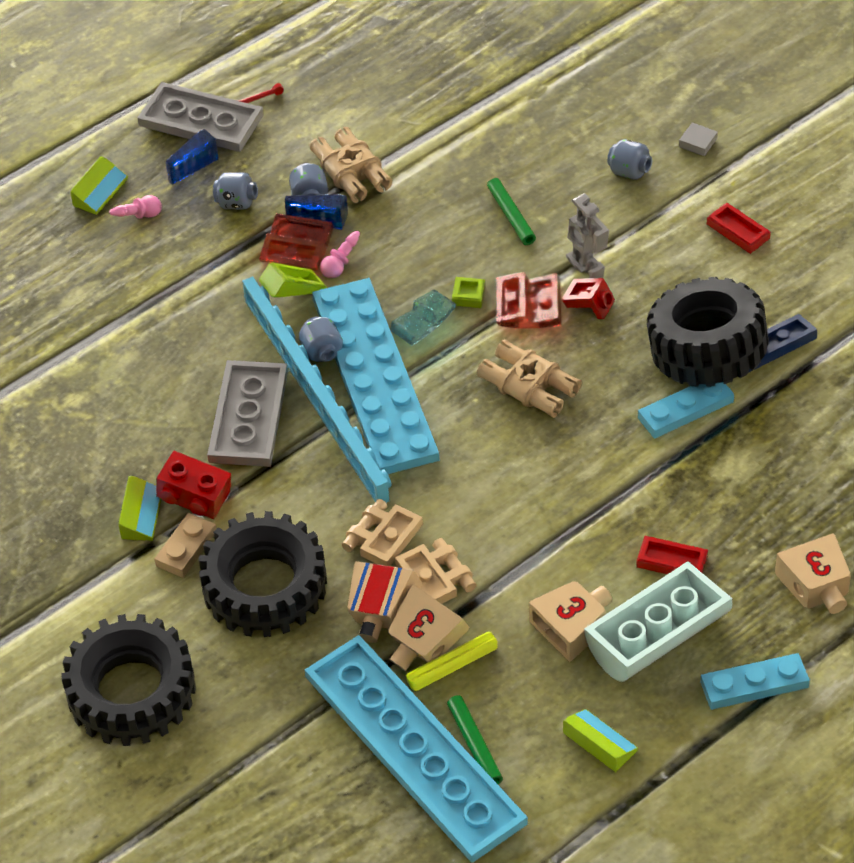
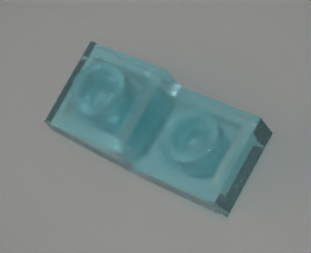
M433 289L415 299L411 311L393 320L390 331L410 345H414L434 331L453 312L456 303Z

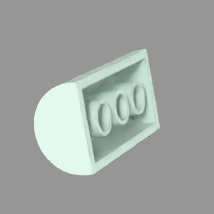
M687 561L584 628L586 641L593 656L604 671L615 680L624 682L730 612L732 609V598Z

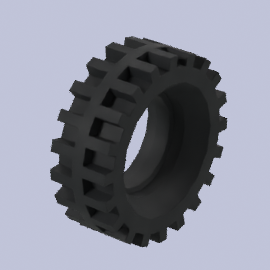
M265 511L264 518H255L253 512L246 513L247 520L240 523L235 518L228 520L229 528L223 531L218 527L213 532L215 542L206 540L203 545L205 555L199 556V575L207 609L212 608L213 618L217 622L225 618L228 630L234 632L237 626L243 628L244 636L252 637L254 630H262L263 637H271V630L280 628L282 633L285 634L290 632L289 624L295 621L300 626L307 622L306 612L309 611L315 614L319 610L318 599L324 600L326 595L325 584H327L324 551L322 545L318 543L316 533L313 531L308 534L307 525L301 520L296 525L292 524L291 515L284 513L281 519L273 518V511ZM261 559L281 561L288 564L294 572L293 580L288 587L277 594L265 597L250 596L239 591L234 585V577L242 567L250 562Z
M122 614L118 615V622L108 624L106 619L98 621L100 629L92 632L89 628L85 629L82 632L84 641L81 644L73 641L69 646L72 657L64 656L62 663L65 673H61L69 710L73 713L74 720L78 726L84 724L87 735L93 738L99 732L101 733L103 743L111 744L113 738H121L122 746H130L132 738L141 737L142 743L145 744L151 742L149 735L158 731L162 737L168 734L167 724L171 721L177 725L183 721L181 709L190 710L192 706L191 694H195L196 691L195 676L185 639L179 641L178 631L173 626L165 631L164 623L161 619L156 618L151 624L146 622L145 615L137 614L136 621H127L126 615ZM126 663H144L155 667L159 671L161 676L160 685L154 693L142 701L132 704H116L104 699L100 695L99 685L105 674L117 666Z

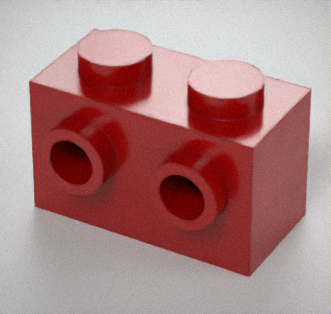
M173 450L156 478V497L161 498L168 504L179 505L189 509L198 516H206L213 520L231 489L230 472Z

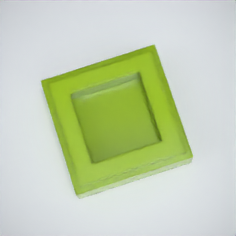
M456 277L452 294V306L482 308L486 287L485 279Z

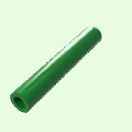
M492 178L487 183L488 189L524 245L534 243L536 240L535 234L500 179Z
M460 695L451 697L447 701V706L474 760L497 784H500L503 777L466 703Z

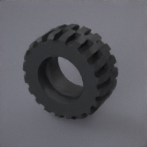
M708 277L706 280L697 278L692 279L690 283L685 284L682 282L677 284L675 289L665 291L661 299L657 298L647 316V330L653 362L660 369V372L668 378L672 377L675 382L680 384L687 382L690 386L698 387L699 384H706L707 387L715 386L716 383L723 382L727 384L733 382V379L736 377L742 378L746 376L749 369L754 370L767 352L769 338L763 301L753 289H750L742 282L737 284L733 279L725 278L724 280H719L717 277Z

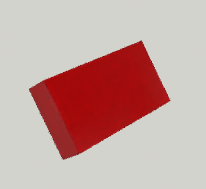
M727 202L707 217L708 226L750 254L770 239L771 231Z
M644 536L637 557L636 567L669 574L688 561L703 573L708 558V549Z

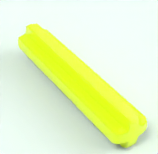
M486 632L407 673V682L413 691H418L496 650L498 642L492 632Z

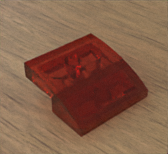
M276 213L270 234L267 233L259 258L260 262H273L317 271L334 228L332 222Z
M525 272L497 277L496 322L498 326L521 329L562 325L561 283L558 274L554 273L528 279Z

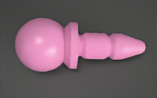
M147 195L142 199H134L132 204L119 205L111 209L109 213L118 217L135 215L138 219L143 218V216L155 217L161 212L162 205L157 197Z
M354 231L347 236L345 242L338 248V251L332 249L331 255L322 260L320 270L325 277L336 278L343 273L344 265L349 262L347 256L352 251V247H355L360 235L359 231Z

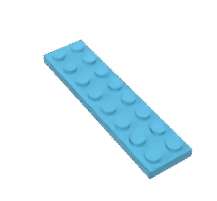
M370 278L313 291V302L319 317L331 319L343 339V346L337 351L335 360L368 448H371L374 452L379 469H384L388 474L440 461L436 443Z
M360 635L305 669L307 680L471 863L528 825V817Z

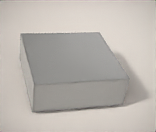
M691 123L679 139V147L705 156L717 140L718 132Z

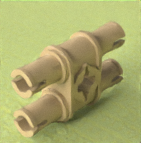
M343 127L346 134L341 128L335 133L334 138L341 145V148L333 150L323 137H318L322 145L316 138L311 142L309 148L320 160V167L333 179V184L337 188L343 189L353 202L358 203L355 194L360 201L367 196V189L359 182L366 178L371 181L378 192H383L380 184L385 190L391 187L393 181L381 168V160L374 156L369 150L368 144L358 140L348 127Z
M505 339L502 340V344L499 343L495 356L512 364V368L506 370L490 360L484 359L477 369V376L495 384L501 394H508L521 401L523 406H534L553 418L557 416V413L561 412L564 401L545 392V390L552 386L573 398L575 393L579 392L582 385L581 380L560 370L558 363L547 361L536 355V351L532 349H520Z

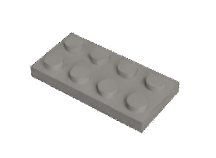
M161 82L137 119L138 125L141 127L241 152L263 117V107Z
M226 361L207 454L208 463L271 467L288 376L287 363Z

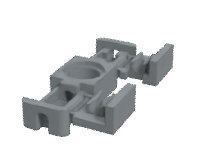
M583 193L571 200L577 207V215L569 218L567 238L573 243V251L566 254V258L580 273L583 271L587 272L589 278H604L605 266L593 256L607 248L609 229L597 218L596 213L599 212L597 205L591 203L590 198Z

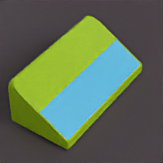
M100 156L71 189L70 194L73 206L97 215L127 181L128 176L108 159Z
M135 476L128 477L119 519L121 539L153 541L161 504V498L156 497L155 484Z
M587 709L568 716L563 721V734L615 773L638 751L637 746Z

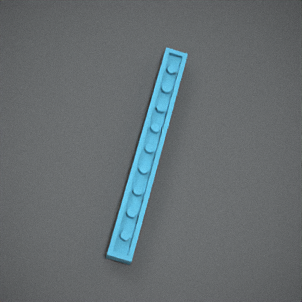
M254 277L242 280L245 302L283 361L287 363L289 370L375 502L377 499H382L386 503L389 502L388 488L392 485L388 473L384 469H379L372 449L365 448L359 429L356 426L352 428L345 408L342 405L338 406L335 402L332 388L329 385L325 386L323 384L321 373L315 364H310L305 347L302 344L298 345L296 343L291 326L289 324L285 326L277 305H271L267 290L263 286L260 287Z

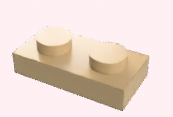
M188 513L154 558L156 567L184 578L203 552V545L206 540L211 541L214 537L213 532L216 530V524Z

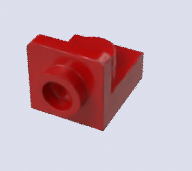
M604 278L574 279L564 294L562 301L566 308L591 307L597 319H605L615 302V298Z

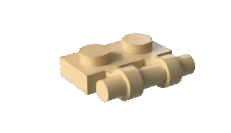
M377 499L373 505L367 506L363 511V518L359 523L352 525L346 532V539L341 545L347 552H352L356 546L362 545L360 547L361 557L378 565L391 566L395 561V557L400 555L423 526V518L396 504L389 512H386L387 503L382 499ZM378 525L373 532L369 531L372 526Z
M443 538L434 541L432 546L435 550L429 552L426 546L422 544L395 557L396 566L413 569L423 584L421 590L441 604L457 597V589L454 585L462 586L466 592L473 591L477 586L472 579L473 574L467 565L461 564L457 558V551L452 545H447ZM439 565H447L450 571L445 573Z

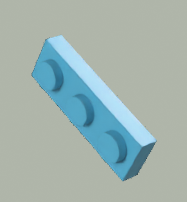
M723 382L716 383L715 386L707 387L706 384H699L698 387L690 386L639 409L638 419L655 439L733 403L734 393Z
M799 653L702 674L700 680L710 710L809 688L810 682Z

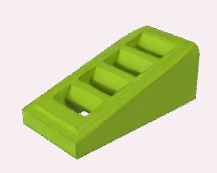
M269 262L259 278L261 285L272 297L312 294L313 291L326 289V285L312 269Z

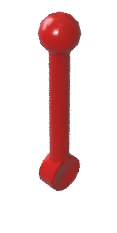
M277 83L272 89L239 101L250 103L272 94L281 95L284 92V88L280 83Z

